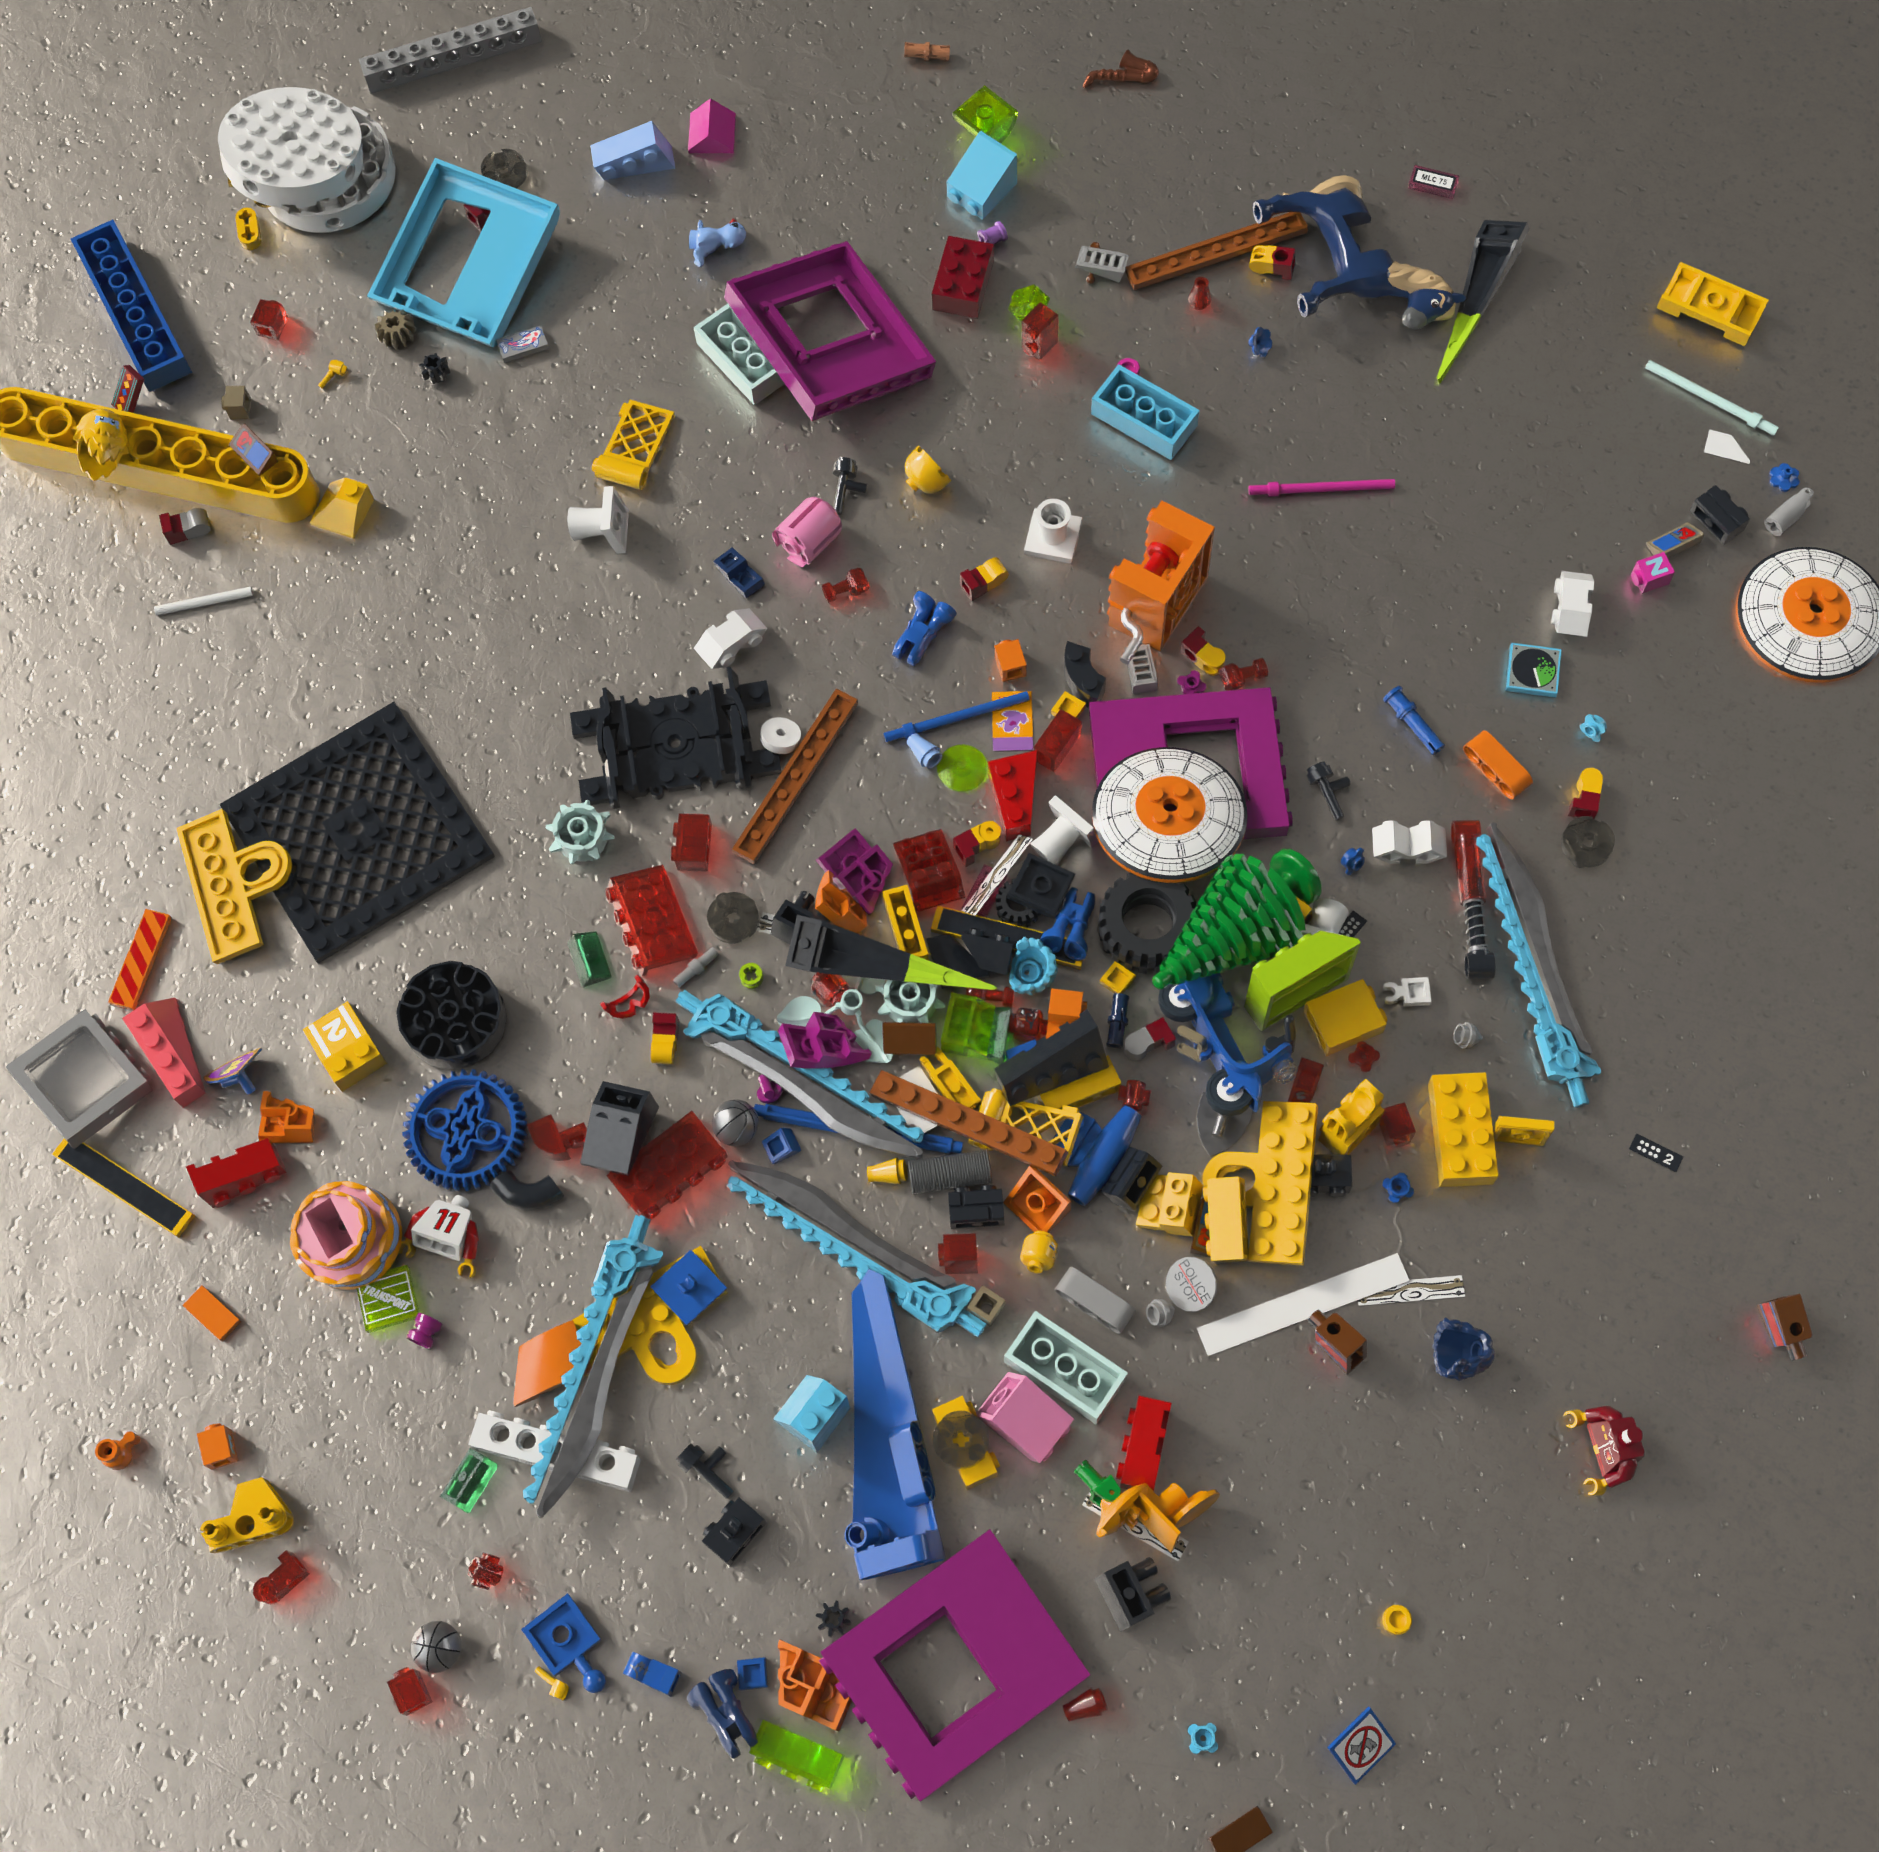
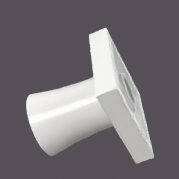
M614 486L604 487L602 508H569L567 516L568 529L574 541L604 535L616 554L626 553L629 510Z
M1048 499L1043 501L1037 509L1034 508L1024 555L1072 564L1082 517L1071 515L1069 506L1062 500Z
M1055 795L1050 800L1049 805L1057 820L1042 835L1031 842L1030 846L1044 860L1058 865L1078 838L1091 848L1098 842V839L1095 835L1094 827Z
M1318 899L1313 903L1310 925L1305 924L1306 930L1301 931L1303 936L1308 933L1313 935L1318 931L1339 934L1349 914L1348 909L1336 900Z

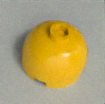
M919 445L907 457L905 473L909 479L906 482L915 492L920 489L926 494L937 493L952 481Z

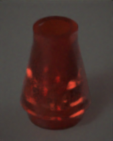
M1198 277L1195 279L1189 293L1188 301L1194 309L1203 310L1211 303L1212 298L1208 279Z
M1091 1687L1069 1703L1064 1704L1063 1710L1068 1722L1076 1719L1102 1716V1712L1107 1711L1108 1707L1101 1689L1093 1690Z

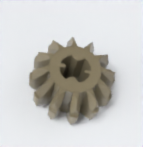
M393 308L390 313L384 310L385 316H377L378 323L375 324L377 338L387 348L393 345L397 350L399 345L406 347L407 341H413L416 327L413 318L407 315L403 309L398 312Z

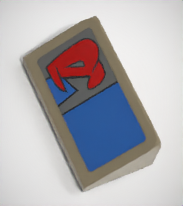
M1687 522L1646 542V546L1653 555L1664 552L1669 559L1701 543L1704 533Z

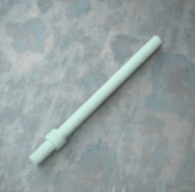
M1649 360L1645 369L1743 419L1747 422V425L1754 429L1758 427L1773 436L1779 429L1778 426L1764 420L1763 416L1757 412L1751 413Z

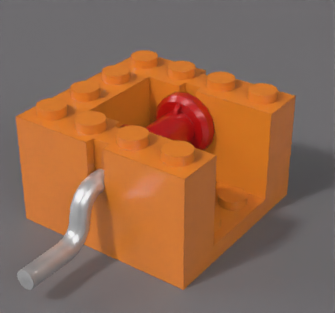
M1162 500L1157 508L1153 507L1147 517L1149 522L1146 529L1148 537L1145 541L1147 549L1144 553L1143 558L1145 559L1142 564L1138 563L1136 565L1124 558L1119 566H1114L1109 576L1111 584L1108 589L1110 591L1108 599L1110 607L1107 611V615H1109L1108 625L1133 638L1120 658L1121 662L1127 665L1142 643L1145 645L1149 644L1151 648L1161 652L1209 574L1215 527Z

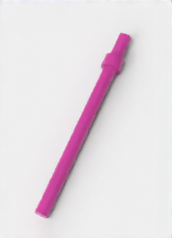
M1395 479L1294 484L1268 482L1267 485H1249L1248 493L1249 495L1278 497L1279 494L1395 489Z

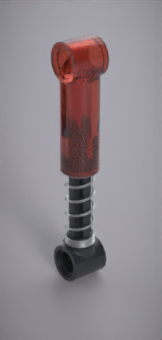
M1479 820L1452 821L1451 842L1455 848L1460 905L1466 908L1464 911V915L1467 917L1465 925L1468 926L1466 934L1469 936L1467 944L1470 947L1464 959L1466 979H1493L1496 971L1495 956L1487 948L1488 945L1485 944L1487 935L1484 934L1486 925L1483 924L1485 915L1482 914L1483 904L1486 903L1481 849L1476 845L1477 837L1481 836Z

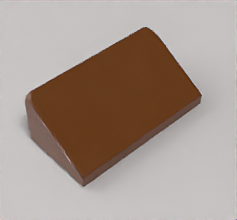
M883 1022V1051L885 1054H936V1023Z
M1256 1806L1208 1838V1841L1215 1852H1245L1272 1834L1273 1831L1260 1808Z

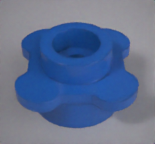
M1351 848L1343 855L1341 865L1346 868L1345 873L1347 875H1351L1353 871L1360 870L1364 865V849L1358 848L1356 850Z
M1398 1173L1391 1179L1385 1178L1383 1180L1382 1186L1387 1189L1389 1200L1392 1203H1398L1400 1199L1404 1197L1410 1198L1414 1194V1189L1410 1187L1408 1176L1405 1173ZM1396 1186H1400L1401 1189L1397 1190Z

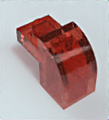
M551 1114L527 1124L533 1142L538 1150L548 1159L554 1161L569 1160L571 1158L567 1149H577L584 1146L587 1127L584 1122L562 1132L559 1131L556 1121Z

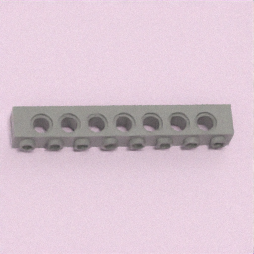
M529 7L360 58L359 62L370 94L534 45L542 42L533 10Z

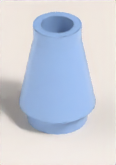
M917 733L912 734L908 738L907 745L911 748L922 767L931 769L939 764L942 759L939 747L925 740Z

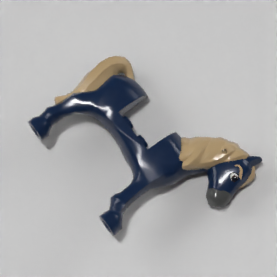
M1346 175L1335 176L1320 183L1310 192L1277 194L1268 200L1260 199L1253 203V215L1258 224L1265 223L1273 215L1280 213H1304L1316 221L1327 241L1338 277L1327 281H1317L1312 286L1310 292L1298 295V309L1304 318L1316 313L1321 302L1335 295L1352 293L1360 298H1378L1391 295L1408 298V307L1402 315V322L1408 328L1417 330L1434 320L1444 321L1452 318L1456 304L1466 300L1463 294L1454 293L1443 277L1427 269L1393 261L1387 250L1376 249L1361 253L1359 244L1355 243L1352 236L1351 227L1371 223V216L1362 200L1360 183L1353 177Z

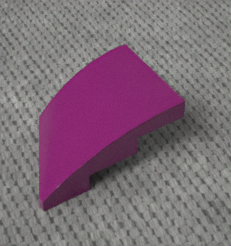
M854 828L816 859V862L825 872L830 870L834 874L833 881L840 889L846 888L852 898L868 915L874 911L876 901L885 885L886 877L893 866V863L877 844L871 848L859 831Z
M813 1012L805 1027L782 1023L778 1030L790 1067L819 1069L846 1066L868 1060L872 1055L869 1049L863 1050L855 1041L857 1036L845 1026V1023L837 1015Z

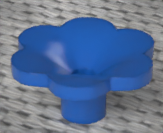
M1257 327L1255 333L1249 339L1248 343L1252 347L1254 355L1266 357L1268 350L1272 348L1273 342L1270 338L1271 332L1269 329Z
M1782 463L1779 467H1773L1770 470V484L1774 487H1779L1781 491L1787 492L1790 488H1796L1800 483L1798 479L1799 471L1796 468H1791L1786 463Z

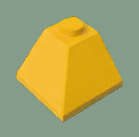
M349 478L331 482L309 522L310 525L354 539L374 501L368 484Z

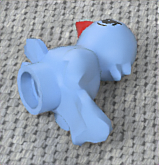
M733 218L729 224L716 229L703 227L702 220H699L698 230H691L689 235V249H695L693 252L694 264L702 267L704 265V257L715 252L721 245H724L725 248L740 246L746 238V230L743 225Z

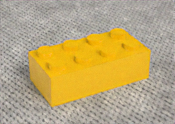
M1486 1072L1432 1075L1428 1083L1439 1187L1493 1185L1498 1178V1168Z

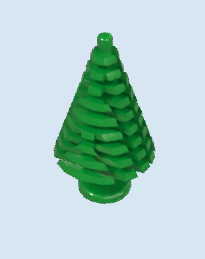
M1282 849L1272 856L1270 869L1267 871L1263 862L1253 856H1249L1248 860L1244 854L1226 857L1211 879L1195 909L1190 914L1189 920L1184 924L1182 932L1175 940L1168 957H1165L1161 963L1160 972L1153 976V985L1157 989L1162 990L1169 984H1183L1185 981L1197 980L1199 977L1211 976L1213 973H1221L1252 964L1253 962L1276 957L1275 954L1286 946L1291 948L1298 944V940L1303 937L1301 931L1306 929L1304 916L1297 898L1310 905L1317 901L1322 893L1320 878L1310 861L1292 849Z

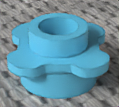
M1588 714L1585 716L1586 721L1580 725V729L1587 737L1592 738L1594 742H1599L1601 735L1607 730V724L1602 717Z
M1208 1723L1206 1726L1192 1724L1189 1726L1188 1733L1191 1735L1189 1749L1192 1753L1198 1754L1200 1751L1214 1753L1217 1751L1218 1744L1215 1742L1217 1728L1214 1724ZM1205 1736L1206 1740L1201 1741L1200 1737Z

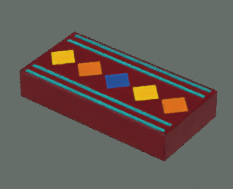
M124 365L122 367L111 405L117 410L134 413L144 378L131 365Z

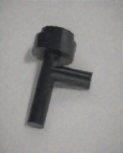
M839 457L834 462L832 471L835 476L839 477L833 506L838 515H841L843 511L846 489L866 493L867 484L848 480L856 477L858 467L855 460L847 457Z
M1325 761L1312 765L1307 769L1308 774L1306 775L1310 785L1319 784L1335 821L1342 819L1344 814L1333 791L1350 786V779L1346 776L1329 782L1328 779L1334 775L1330 765H1327Z
M690 1443L676 1458L679 1462L678 1466L685 1473L694 1468L727 1499L734 1490L712 1471L726 1455L725 1450L718 1446L703 1462L700 1458L705 1452L698 1445L694 1446Z

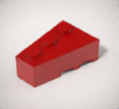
M1037 750L988 761V776L1006 842L1015 840L1019 834L1026 837L1031 836Z
M268 1138L235 1149L236 1154L227 1158L220 1159L219 1155L211 1157L212 1163L198 1168L194 1164L186 1166L197 1195L212 1208H219L228 1205L231 1199L239 1195L251 1194L256 1190V1187L264 1183L269 1184L280 1179L281 1175L287 1172L276 1146Z
M1138 1396L1136 1409L1130 1407L1127 1424L1132 1425L1130 1436H1124L1121 1450L1122 1452H1127L1125 1463L1119 1462L1116 1479L1121 1480L1120 1488L1129 1489L1146 1483L1154 1491L1172 1403Z

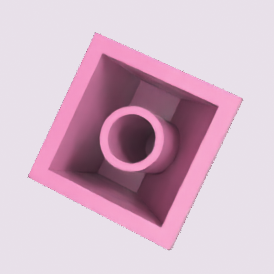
M1011 1372L1004 1376L976 1412V1417L1028 1459L1037 1463H1041L1051 1456L1054 1451L1053 1446L1059 1439L1064 1438L1071 1429L1070 1424L1074 1420L1027 1376Z

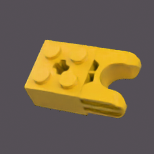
M1364 1079L1355 1088L1353 1093L1349 1092L1343 1098L1339 1108L1330 1111L1322 1120L1323 1125L1319 1128L1321 1134L1318 1141L1334 1155H1349L1378 1126L1384 1113V1109L1381 1107L1384 1095L1367 1079Z

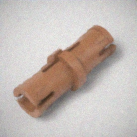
M905 42L904 57L924 58V61H929V59L949 61L950 45L930 44V42H925V44Z

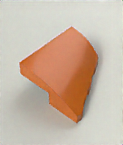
M828 870L820 882L815 909L833 924L859 934L867 927L866 912L852 898L846 888L840 890L833 884L834 874Z
M263 1091L260 1106L259 1141L268 1138L272 1143H313L314 1109L305 1105H297L287 1098L281 1101L272 1097L271 1092Z

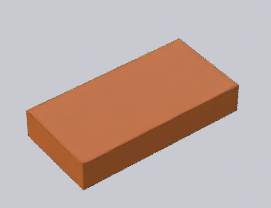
M202 1285L182 1305L222 1342L242 1322Z

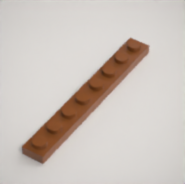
M1289 212L1271 218L1262 224L1256 223L1126 266L1125 273L1133 290H1137L1252 252L1256 246H1270L1306 234L1308 226L1301 213Z
M837 688L835 689L733 846V854L755 865L858 705V699Z
M883 1070L880 1071L869 1092L872 1097L1053 1176H1057L1068 1155L1067 1150Z

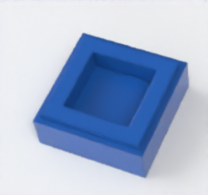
M766 1657L737 1660L740 1691L768 1688Z

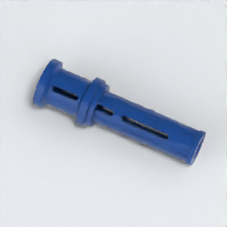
M1401 686L1393 688L1384 696L1383 701L1389 703L1397 713L1396 717L1398 719L1404 720L1431 752V755L1440 752L1445 747V744L1442 743L1418 714L1416 704L1409 701L1402 692L1403 688Z

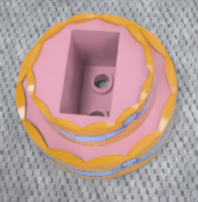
M350 1181L328 1183L309 1194L301 1203L291 1224L290 1246L299 1267L313 1279L342 1290L363 1288L380 1279L394 1263L402 1241L401 1220L393 1203L381 1192ZM343 1223H344V1225H345V1227H346L345 1230L342 1229Z

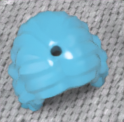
M1023 937L1016 944L1017 950L1011 963L1012 969L1009 974V983L1015 992L1034 995L1035 993H1041L1045 988L1051 986L1058 973V967L1056 966V957L1052 950L1044 946L1040 939Z

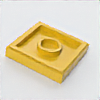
M1499 1116L1493 1126L1494 1142L1536 1146L1545 1145L1554 1131V1121Z

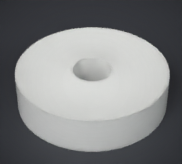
M782 717L771 718L761 727L760 741L767 750L773 753L787 754L796 750L800 744L801 731L799 726L792 720Z

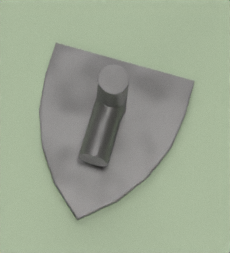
M1203 1092L1198 1107L1197 1127L1201 1142L1210 1157L1224 1152L1240 1139L1250 1122L1253 1110L1249 1107L1240 1115H1221L1211 1108L1207 1102L1206 1094Z

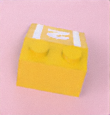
M348 1001L303 1029L322 1064L342 1092L387 1064Z

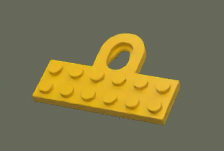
M223 809L176 828L212 962L218 965L263 946L251 900L277 890L288 880L292 870V860L288 851L272 841H262L237 851L228 815ZM269 859L271 862L269 870L264 872L258 880L247 882L245 879L246 868L257 860Z
M1263 1101L1258 1153H1220L1213 1157L1204 1169L1203 1186H1207V1179L1224 1178L1226 1174L1235 1173L1239 1169L1248 1168L1255 1173L1256 1180L1251 1189L1245 1191L1246 1208H1253L1248 1260L1250 1262L1304 1266L1318 1105L1316 1103Z
M699 1246L692 1250L720 1280L703 1248ZM682 1257L653 1273L618 1354V1357L633 1349L647 1375L653 1381L662 1385H675L683 1382L691 1375L697 1362L696 1348L685 1330L681 1319L650 1287ZM633 1285L629 1287L627 1292L631 1291ZM725 1290L717 1299L728 1294L727 1290ZM620 1296L613 1299L590 1359L591 1366H593ZM584 1313L573 1319L577 1331L589 1322L584 1318ZM668 1333L674 1337L677 1361L673 1365H665L661 1359L652 1355L650 1343L656 1335Z

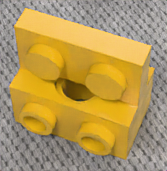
M1168 1172V1175H1157L1141 1200L1136 1225L1139 1228L1163 1230L1168 1234L1193 1237L1203 1184L1194 1175Z

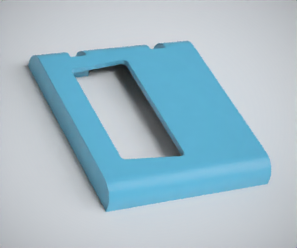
M434 158L367 297L400 311L403 309L411 316L461 334L490 347H496L498 345L496 340L503 337L556 228L560 215L559 206L551 201ZM446 200L490 210L489 217L446 304L442 305L405 285ZM403 300L406 301L405 306L401 304ZM466 325L470 326L469 330L464 329Z

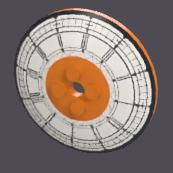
M1817 547L1789 548L1778 551L1761 560L1744 579L1736 602V618L1740 633L1754 655L1776 672L1805 682H1833L1857 674L1867 667L1878 655L1879 585L1862 566L1850 558L1837 552ZM1810 605H1818L1822 612H1813L1810 609Z
M1159 747L1134 753L1119 761L1105 774L1094 795L1092 822L1095 835L1101 847L1120 867L1136 876L1151 881L1179 883L1205 877L1218 870L1226 857L1234 856L1245 835L1247 805L1244 794L1235 778L1212 758L1184 748ZM1173 804L1177 809L1170 812L1165 810L1163 806Z

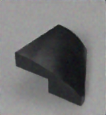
M952 935L926 938L934 963L978 980L990 977L989 972L980 969L974 957ZM941 985L942 989L950 987L946 985Z

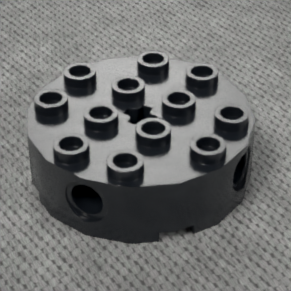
M457 961L437 963L428 966L414 975L406 985L407 989L402 994L396 1011L399 1031L415 1055L431 1066L452 1070L472 1066L491 1054L501 1040L507 1020L504 999L488 974L479 968Z

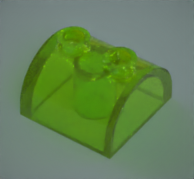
M984 85L953 112V119L975 137L982 131L994 140L1002 143L1012 131L1017 120L1018 111Z

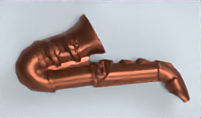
M1128 49L1121 59L1119 65L1121 69H1116V71L1113 69L1091 71L1086 76L1083 88L1085 89L1090 86L1094 80L1149 83L1158 77L1159 69L1155 63L1136 57Z

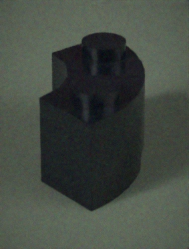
M1067 641L1064 653L1065 681L1072 691V695L1085 702L1086 707L1089 708V702L1102 700L1105 693L1106 677L1097 673L1092 667L1090 661L1091 648Z

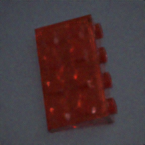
M663 864L610 877L608 887L605 889L607 901L613 904L615 922L622 927L624 945L626 948H630L632 966L635 970L639 971L640 976L647 975L650 969L697 957L698 951Z
M690 1111L640 1149L629 1176L610 1172L606 1176L637 1216L640 1217L642 1215L651 1220L661 1212V1208L667 1203L672 1204L683 1195L682 1192L689 1186L695 1187L701 1183L704 1175L710 1170L715 1171L722 1167L728 1156L724 1148L718 1144L694 1112Z

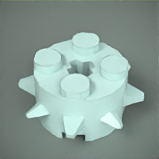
M586 800L584 803L570 804L571 807L561 805V813L559 811L556 814L553 824L546 825V829L553 832L555 841L549 848L550 852L561 851L564 856L569 858L570 864H574L575 861L598 860L607 840L614 839V835L608 833L604 826L611 816L610 813H598L593 806H590L589 800Z
M887 980L885 985H876L875 989L884 995L885 1001L878 1010V1014L889 1015L895 1022L929 1023L928 1020L932 1017L936 1008H945V1004L937 999L936 990L940 985ZM910 995H914V996H915V997L912 998V999H907V998L910 997Z

